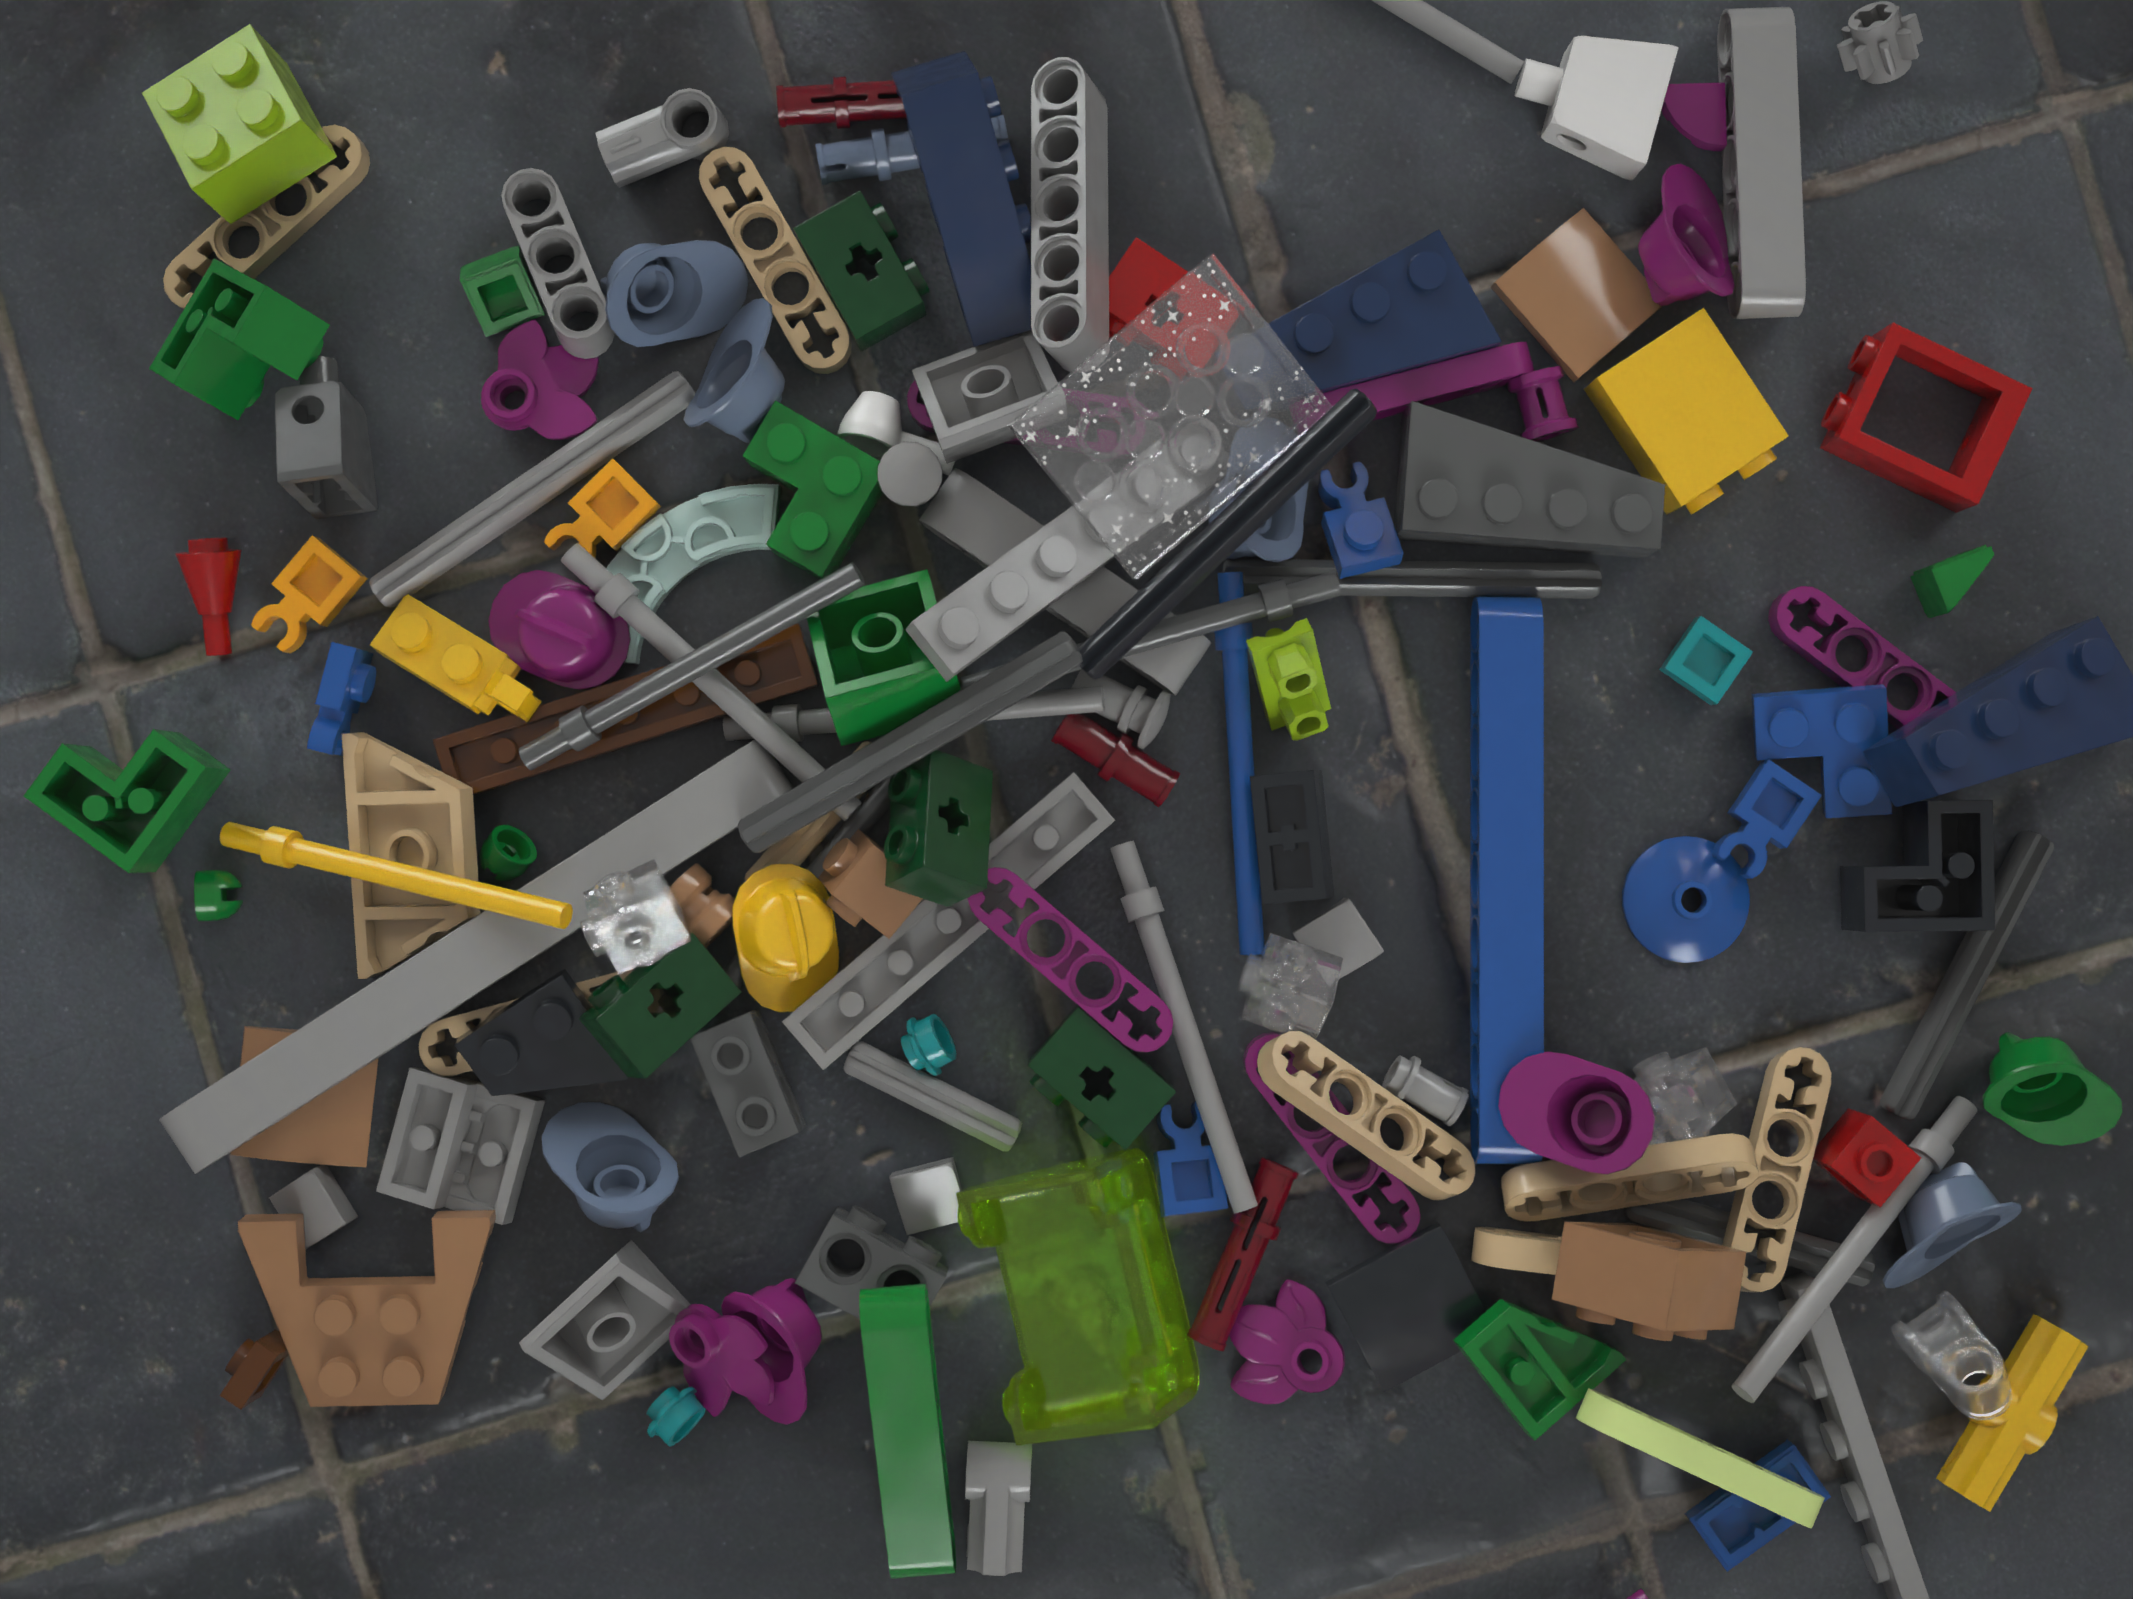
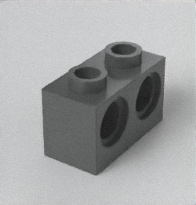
M759 1008L703 1030L690 1038L738 1157L793 1136L807 1125Z
M853 1205L849 1212L838 1206L795 1284L860 1319V1289L887 1287L886 1278L891 1273L898 1270H906L916 1275L921 1284H927L929 1304L931 1306L946 1279L949 1267L939 1262L942 1253L928 1243L909 1236L906 1243L884 1232L883 1229L886 1226V1222L874 1213L857 1205ZM840 1239H852L863 1248L865 1262L855 1269L842 1268L832 1258L831 1245Z

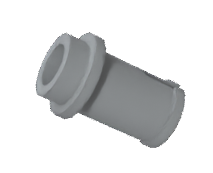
M1399 1055L1390 1066L1382 1087L1400 1100H1404L1443 1121V1124L1447 1126L1453 1125L1464 1109L1469 1095L1468 1090L1421 1067L1420 1058L1412 1056L1408 1060Z

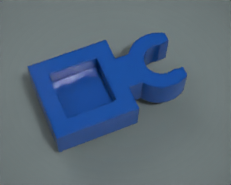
M1360 461L1352 464L1350 473L1351 482L1353 483L1352 487L1340 488L1336 486L1332 481L1329 469L1321 471L1318 484L1321 500L1328 507L1334 509L1323 512L1321 525L1339 579L1399 565L1404 554L1385 498L1366 501L1365 494L1369 476L1365 466Z
M331 642L315 704L320 705V709L309 734L307 749L343 756L342 734L350 733L352 713L358 714L360 703H366L370 699L375 686L376 667L371 665L374 653Z
M1771 760L1761 761L1727 812L1741 822V826L1737 832L1728 833L1717 841L1712 856L1717 860H1725L1736 845L1743 846L1748 852V862L1742 868L1739 875L1745 879H1753L1763 871L1766 865L1767 850L1765 846L1767 843L1771 842L1779 849L1787 848L1822 795Z
M1196 1102L1191 1104L1193 1120L1191 1126L1186 1129L1179 1128L1174 1124L1170 1105H1164L1157 1114L1158 1128L1161 1134L1170 1140L1171 1150L1153 1153L1161 1217L1228 1209L1226 1189L1211 1145L1201 1146L1200 1135L1204 1132L1205 1127Z

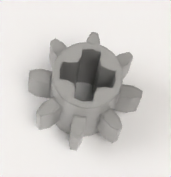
M1879 1L1865 5L1851 15L1848 20L1849 26L1841 29L1844 41L1837 44L1845 72L1858 69L1860 80H1865L1872 84H1882L1898 79L1910 69L1911 60L1919 57L1917 44L1923 41L1916 13L1902 17L1900 6H1896L1888 1Z

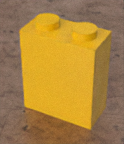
M1704 308L1607 370L1584 388V391L1641 477L1665 484L1663 510L1666 515L1683 505L1686 506L1691 515L1724 494L1718 485L1720 481L1737 470L1744 480L1757 473L1777 459L1771 448L1789 437Z

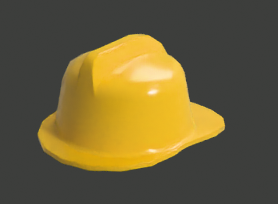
M771 864L753 872L739 887L732 905V926L740 972L747 992L761 1006L777 1012H794L835 977L839 967V947L833 910L826 904V901L829 899L823 883L813 873L794 864Z

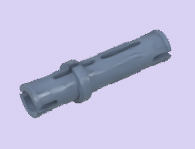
M1004 115L991 118L997 143L1006 141L1008 135ZM880 128L871 130L872 137L815 144L822 185L878 175L879 181L892 180L891 173L920 169L909 132L884 134V129Z

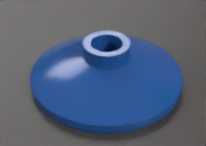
M1690 836L1662 840L1641 853L1626 875L1622 889V908L1626 923L1637 941L1645 949L1658 957L1682 963L1710 959L1726 950L1737 939L1746 923L1750 905L1747 880L1739 875L1742 868L1731 854L1725 860H1717L1712 856L1715 846L1714 842ZM1689 888L1698 890L1702 899L1700 907L1693 912L1685 910L1681 902L1682 894Z

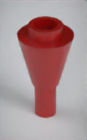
M227 537L187 540L189 552L175 554L198 615H202L206 656L232 654L228 613L232 612L242 549H229Z

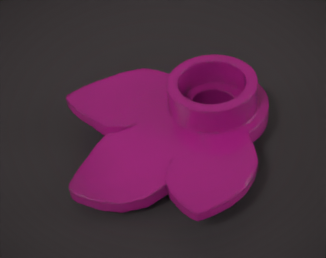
M536 320L526 322L509 332L498 347V370L486 380L482 388V408L486 416L495 425L505 430L515 431L530 427L539 435L549 440H564L579 436L597 423L595 413L580 397L587 393L595 380L599 366V356L583 359L574 357L565 351L562 345L548 347L547 338ZM522 391L525 393L524 403L519 408L511 410L505 407L506 397L511 392Z
M1287 1279L1279 1290L1275 1307L1261 1304H1249L1241 1307L1229 1334L1232 1343L1240 1355L1247 1359L1230 1383L1231 1388L1237 1394L1253 1402L1279 1404L1287 1400L1298 1390L1309 1393L1322 1392L1332 1387L1340 1379L1345 1367L1344 1350L1339 1340L1331 1332L1327 1331L1325 1305L1313 1290L1299 1282ZM1305 1349H1314L1321 1355L1322 1367L1318 1372H1310L1303 1367L1301 1355Z
M691 1304L678 1313L674 1325L669 1332L671 1348L677 1358L684 1363L683 1373L689 1387L697 1390L695 1396L713 1417L718 1416L724 1410L732 1391L765 1407H768L773 1402L775 1391L773 1374L768 1364L760 1358L766 1351L768 1344L750 1322L736 1315L721 1316L710 1307L702 1304Z

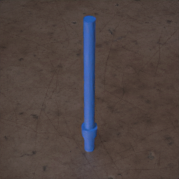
M1243 572L1217 573L1219 603L1244 596ZM1251 622L1214 632L1215 650H1222L1240 955H1259L1265 953L1262 895L1250 776H1255L1248 647L1246 640L1253 638Z

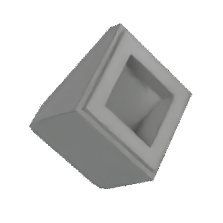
M1343 898L1292 932L1327 986L1384 952L1349 898Z
M954 1157L891 1173L889 1178L907 1235L969 1219Z
M320 1165L311 1169L269 1197L278 1214L303 1213L305 1249H308L358 1218L357 1213L327 1165Z

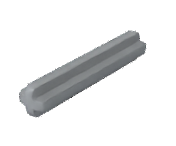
M858 1041L853 1045L845 1060L843 1069L847 1074L1003 1152L1009 1151L1013 1147L1021 1131L1022 1123L1018 1118L921 1070H915L911 1065L863 1041Z

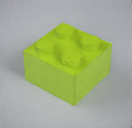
M251 24L142 92L190 188L230 224L337 157L288 64Z

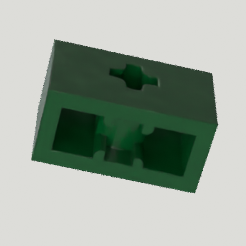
M858 191L793 228L801 247L861 352L927 315L921 297L929 293L930 290L912 258L903 263L899 260L890 244V241L898 238L899 235L881 203L870 208L862 192ZM863 257L866 258L869 264L875 265L878 275L870 281H867L865 276L857 271L855 262Z
M935 750L892 775L888 786V796L891 800L889 834L884 845V855L887 859L885 886L946 907L987 889L992 770L940 750Z
M665 932L657 936L637 954L636 958L641 962L637 968L623 980L619 975L611 977L588 997L592 1007L579 1020L627 1077L646 1079L741 993L740 989L694 933L675 934L670 937ZM650 989H662L665 992L658 1000L662 1012H649L647 1009L654 1001V997L649 991Z
M1078 1004L1028 1060V1067L1036 1073L1029 1082L1056 1106H1059L1064 1099L1084 1114L1078 1122L1079 1126L1105 1148L1114 1140L1126 1151L1176 1093L1174 1086L1132 1049L1119 1041ZM1087 1066L1095 1072L1100 1071L1104 1066L1112 1070L1109 1073L1108 1080L1113 1089L1108 1095L1099 1089L1095 1090L1091 1095L1083 1091L1086 1086V1078L1082 1071Z

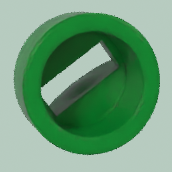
M509 825L495 827L484 840L479 853L481 868L484 871L488 868L496 874L495 880L512 881L526 872L537 857L536 847L532 840L521 830Z
M200 870L195 872L194 903L196 917L199 922L227 919L238 912L243 904V900H227V890L242 887L241 882L235 875L223 870Z

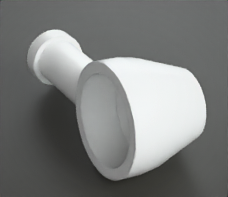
M862 392L845 414L837 433L839 438L876 459H882L883 455L894 445L902 442H918L929 447L935 453L942 467V474L950 475L955 462L946 464L939 442L902 431L899 402L893 397L880 392Z

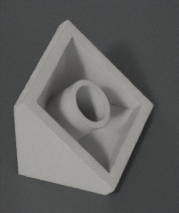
M1032 330L971 347L912 370L946 464L1026 435L1025 431L1031 433L1066 420V402L1039 342L1033 336Z
M630 1240L524 1337L519 1344L525 1353L603 1400L669 1340V1332L674 1325L676 1316L691 1304L638 1246Z

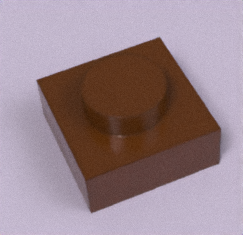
M275 1329L256 1342L248 1338L238 1348L225 1368V1371L232 1375L220 1396L240 1410L262 1396L289 1356L278 1330Z

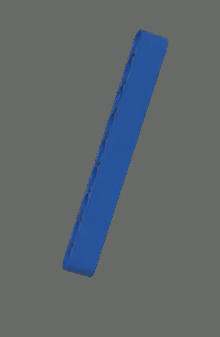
M1475 596L1472 601L1470 615L1471 1153L1474 1164H1530L1541 1162L1543 1156L1533 1153L1514 1140L1504 1127L1498 1106L1501 1085L1511 1068L1528 1056L1544 1053L1543 607L1540 597Z

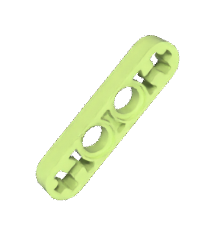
M1588 1388L1577 1413V1420L1608 1436L1808 1528L1813 1527L1825 1499L1818 1493L1596 1390Z

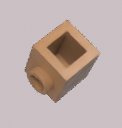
M858 829L850 840L844 838L833 846L824 859V871L818 879L832 894L826 901V904L834 912L854 927H856L861 919H864L890 939L923 898L885 886L887 859L884 855V848Z

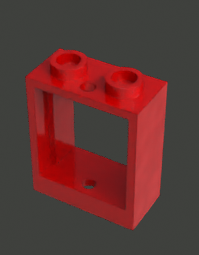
M1896 323L1889 324L1873 336L1866 334L1857 345L1849 361L1848 369L1855 372L1846 393L1838 392L1823 416L1821 426L1828 429L1820 449L1955 513L1978 505L2033 388ZM1895 356L1982 397L1948 472L1860 431Z

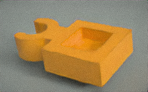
M612 458L568 502L580 517L573 524L564 523L555 526L547 534L544 543L555 551L565 540L574 538L595 558L596 545L602 539L617 551L661 506Z
M312 535L271 583L285 597L279 604H271L261 608L255 614L251 626L257 631L265 633L274 621L282 618L286 622L288 630L286 636L278 643L277 648L285 653H293L302 646L306 639V623L310 618L319 625L328 627L368 578L324 541Z

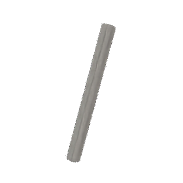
M679 371L670 373L371 577L369 585L373 593L384 606L389 608L396 607L405 595L409 594L412 596L686 409L695 396V391Z

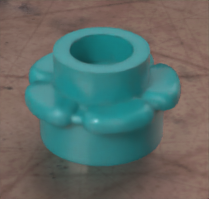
M931 1014L921 1020H916L912 1017L907 1021L908 1033L901 1037L902 1049L907 1060L915 1070L919 1071L926 1068L934 1076L941 1074V1067L956 1059L955 1045L947 1027L935 1014Z
M675 1386L665 1390L647 1410L646 1414L652 1420L647 1429L648 1435L650 1437L659 1436L669 1447L682 1440L698 1424L706 1411V1408L695 1398L694 1394L697 1390L693 1387H688L680 1392Z

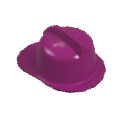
M1683 164L1671 165L1662 176L1663 211L1646 229L1638 243L1639 255L1644 265V275L1652 300L1660 306H1666L1675 301L1694 299L1709 291L1722 297L1729 296L1733 293L1735 284L1729 265L1727 235L1723 214L1717 200L1706 182L1692 168Z
M541 570L521 573L504 584L493 600L488 620L491 640L495 647L506 653L521 669L557 685L578 690L600 686L615 676L627 659L631 638L628 623L621 616L613 619L594 601L597 594L589 587L559 574Z
M1544 1052L1528 1056L1511 1068L1501 1085L1498 1107L1504 1127L1518 1144L1546 1158L1586 1172L1607 1175L1629 1168L1644 1155L1653 1139L1655 1116L1650 1098L1637 1081L1619 1071L1569 1054Z
M794 1278L785 1279L777 1285L766 1286L751 1295L735 1291L727 1294L721 1305L723 1315H736L745 1319L766 1340L768 1347L760 1358L768 1364L773 1374L775 1385L774 1400L768 1407L749 1398L748 1400L760 1413L772 1421L787 1425L800 1420L807 1408L805 1368L818 1350L822 1340L821 1326L815 1314L808 1306L803 1288L795 1284L796 1279Z

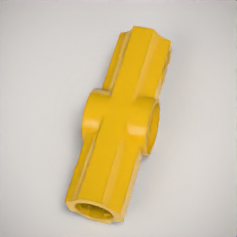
M2033 1314L2000 1371H1993L1987 1374L1975 1388L1967 1407V1417L1970 1422L1936 1479L1991 1512L2024 1454L2030 1455L2037 1452L2051 1436L2058 1417L2057 1408L2054 1404L2089 1346L2063 1329Z

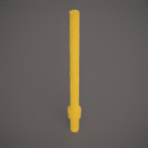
M227 822L220 832V843L222 846L258 854L264 863L288 869L295 867L297 864L560 929H566L572 919L573 909L569 903L304 840L300 832L278 826H272L268 830H263L234 822Z

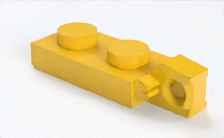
M409 594L403 597L370 643V646L380 655L478 715L482 712L489 716L496 704L525 722H528L542 702L533 695L531 689L515 680L521 668L506 653Z

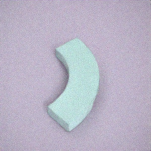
M748 484L702 493L697 498L684 502L664 514H658L639 528L621 546L622 549L606 569L613 575L621 573L640 590L637 597L656 613L668 594L684 578L698 568L721 557L743 551L771 550L766 543L778 524L781 487L779 484ZM628 624L631 641L627 659L624 663L639 664L644 637Z

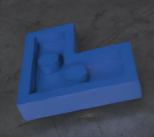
M1883 684L1751 694L1756 760L1820 756L1822 805L1825 818L1892 814L1891 799L1863 753L1864 750L1888 736L1887 690Z

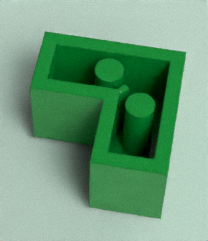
M214 258L149 369L186 392L239 420L245 408L252 406L261 395L264 387V376L270 366L295 380L299 379L303 370L311 366L320 355L323 347V336L330 324L268 286Z
M775 400L744 452L743 457L753 469L795 492L794 497L766 545L776 555L821 580L838 570L883 493L878 481V465L880 461Z
M153 729L124 769L117 766L91 746L62 743L24 794V797L126 872H156L231 769L183 734Z

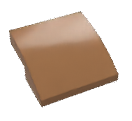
M1584 208L1538 244L1491 286V289L1559 366H1562L1563 371L1573 382L1577 381L1662 307L1652 300L1646 278Z
M244 1026L240 1067L297 1030ZM378 1058L230 1152V1154L276 1161L366 1168Z

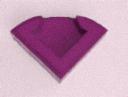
M1725 83L1668 84L1661 109L1667 121L1670 120L1672 125L1683 136L1691 140V144L1704 150L1722 152L1727 146Z

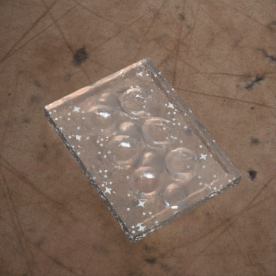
M1211 254L1206 256L1011 422L1008 427L1131 578L1138 579L1277 460L1333 406L1216 256Z

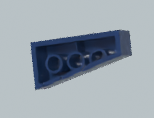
M965 51L892 72L891 75L897 95L900 97L908 120V132L921 172L926 181L927 196L939 234L942 236L944 253L973 346L976 347L1032 330L1031 262L1026 248V244L1031 243V217L1026 203L1014 205L1008 182L1019 179V173L1009 140L997 143L991 118L1002 115L992 77L987 76L980 79L978 71Z
M1438 229L1215 352L1212 356L1209 370L1238 422L1242 423L1256 417L1287 411L1290 404L1304 399L1302 394L1307 397L1310 395L1314 396L1498 347L1502 341ZM1261 399L1265 402L1271 400L1268 404L1270 410L1267 408L1260 409L1263 405Z
M2096 616L2050 633L1864 750L1863 753L1895 807L1946 794L2132 738L2133 675L2100 618Z

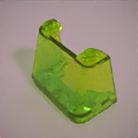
M1139 1148L1126 1149V1151L1105 1153L972 1185L956 1193L959 1203L958 1223L962 1233L979 1249L996 1247L1024 1368L1015 1373L1011 1378L1002 1399L1003 1412L1006 1420L1012 1426L1016 1446L1154 1429L1195 1397L1199 1387L1200 1371L1194 1341L1187 1336L1190 1329L1165 1220L1164 1217H1161L1154 1174L1144 1152Z

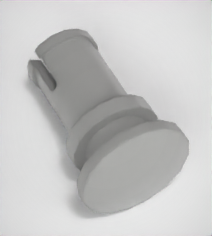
M902 442L892 446L883 455L878 465V481L882 492L892 502L901 506L918 507L928 502L937 494L942 483V467L938 457L929 447L918 442Z
M1082 669L1075 679L1072 688L1103 686L1105 711L1095 713L1118 723L1117 730L1124 734H1128L1130 730L1139 733L1137 747L1145 749L1159 733L1165 722L1171 693L1163 690L1157 700L1147 696L1148 689L1138 685L1135 689H1132L1104 675L1095 680L1089 677Z

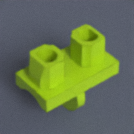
M1305 618L1295 622L1285 632L1280 628H1272L1266 632L1265 637L1256 636L1246 640L1265 716L1271 730L1286 726L1292 740L1296 741L1325 731L1328 728L1325 711L1330 710L1331 705L1314 632L1308 619Z

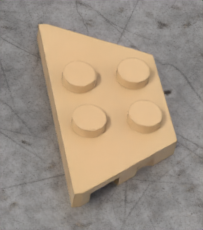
M365 732L342 734L349 850L478 881L473 788ZM351 877L358 979H367L383 974L481 914L480 909Z

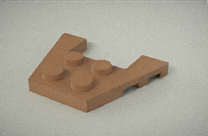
M495 1210L436 1212L432 1217L435 1276L308 1278L303 1213L246 1214L238 1221V1232L310 1407L439 1404L446 1391L466 1323L465 1317L471 1296L477 1285L483 1265V1255L495 1224Z

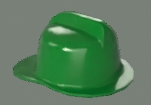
M2009 1032L1999 1037L2000 1052L1990 1062V1085L1982 1096L1983 1107L1992 1116L2001 1119L2030 1139L2042 1144L2059 1146L2081 1144L2104 1135L2117 1124L2122 1114L2121 1097L2110 1085L2088 1071L2074 1051L2061 1039L2050 1036L2022 1039Z

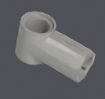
M687 88L678 90L670 95L662 106L600 130L595 134L604 163L614 183L620 188L689 159L704 160L713 150L725 147L728 141L729 128L726 118L708 95L701 90ZM700 111L708 113V127L702 134L693 138L682 136V125L689 115Z
M968 1441L965 1499L970 1500L966 1557H968L967 1570L991 1576H1006L1010 1573L1022 1572L1025 1502H1030L1032 1443Z

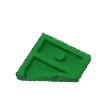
M1499 1299L1453 1340L1522 1430L1534 1441L1585 1397L1588 1388L1594 1389L1626 1361L1622 1353L1611 1345L1503 1299Z

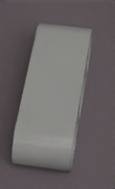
M534 168L519 170L512 174L503 185L501 194L503 207L558 340L565 351L574 357L583 359L598 357L606 352L612 344L614 331L610 328L606 315V300L562 194L552 176L543 170ZM543 199L550 202L545 212L540 215L526 216L521 214V209L531 200ZM565 255L574 259L569 269L562 273L553 274L544 270L545 264L554 256ZM579 312H592L598 316L595 324L587 330L574 331L567 328L568 321Z

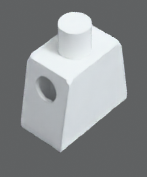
M1577 36L1572 39L1564 52L1560 67L1526 58L1517 82L1515 97L1549 106L1541 132V138L1545 142L1617 176L1632 181L1647 164L1678 47L1669 44Z

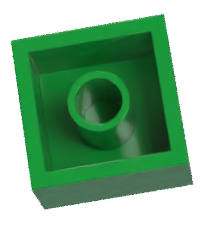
M928 569L863 586L807 617L825 699L841 746L885 735L961 690L957 675L946 682L906 631V628L914 619L937 604Z

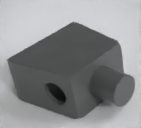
M318 356L316 361L301 373L299 377L300 385L282 387L275 393L277 482L315 519L378 511L367 417L364 408L343 383L339 382L338 362L330 357Z

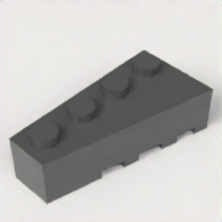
M1411 401L1401 414L1393 523L1399 539L1644 558L1661 549L1665 484Z

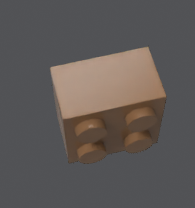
M1564 1222L1552 1300L1576 1306V1317L1585 1321L1614 1325L1617 1318L1633 1322L1632 1333L1641 1337L1660 1341H1672L1674 1334L1691 1339L1706 1340L1708 1330H1730L1735 1327L1747 1251L1635 1223Z

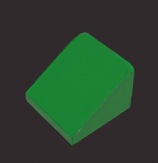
M520 246L508 248L468 263L460 268V282L486 337L545 315Z
M1983 545L1913 572L1914 575L1910 577L1928 618L1947 614L1957 605L1995 555L1991 546Z

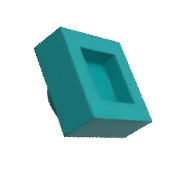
M1698 616L1693 619L1659 670L1712 706L1719 703L1753 651L1704 617Z

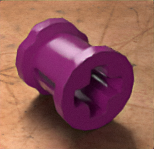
M1562 366L1548 367L1526 373L1506 383L1508 392L1516 394L1524 422L1525 431L1520 435L1521 437L1541 442L1562 436L1579 428L1577 419L1569 417L1559 382L1564 376ZM1537 393L1542 394L1548 415L1547 418H1544L1542 415Z

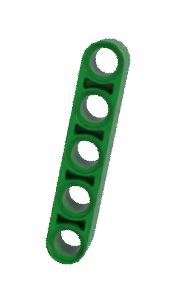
M927 1284L860 1289L861 1337L891 1579L956 1573L955 1533Z

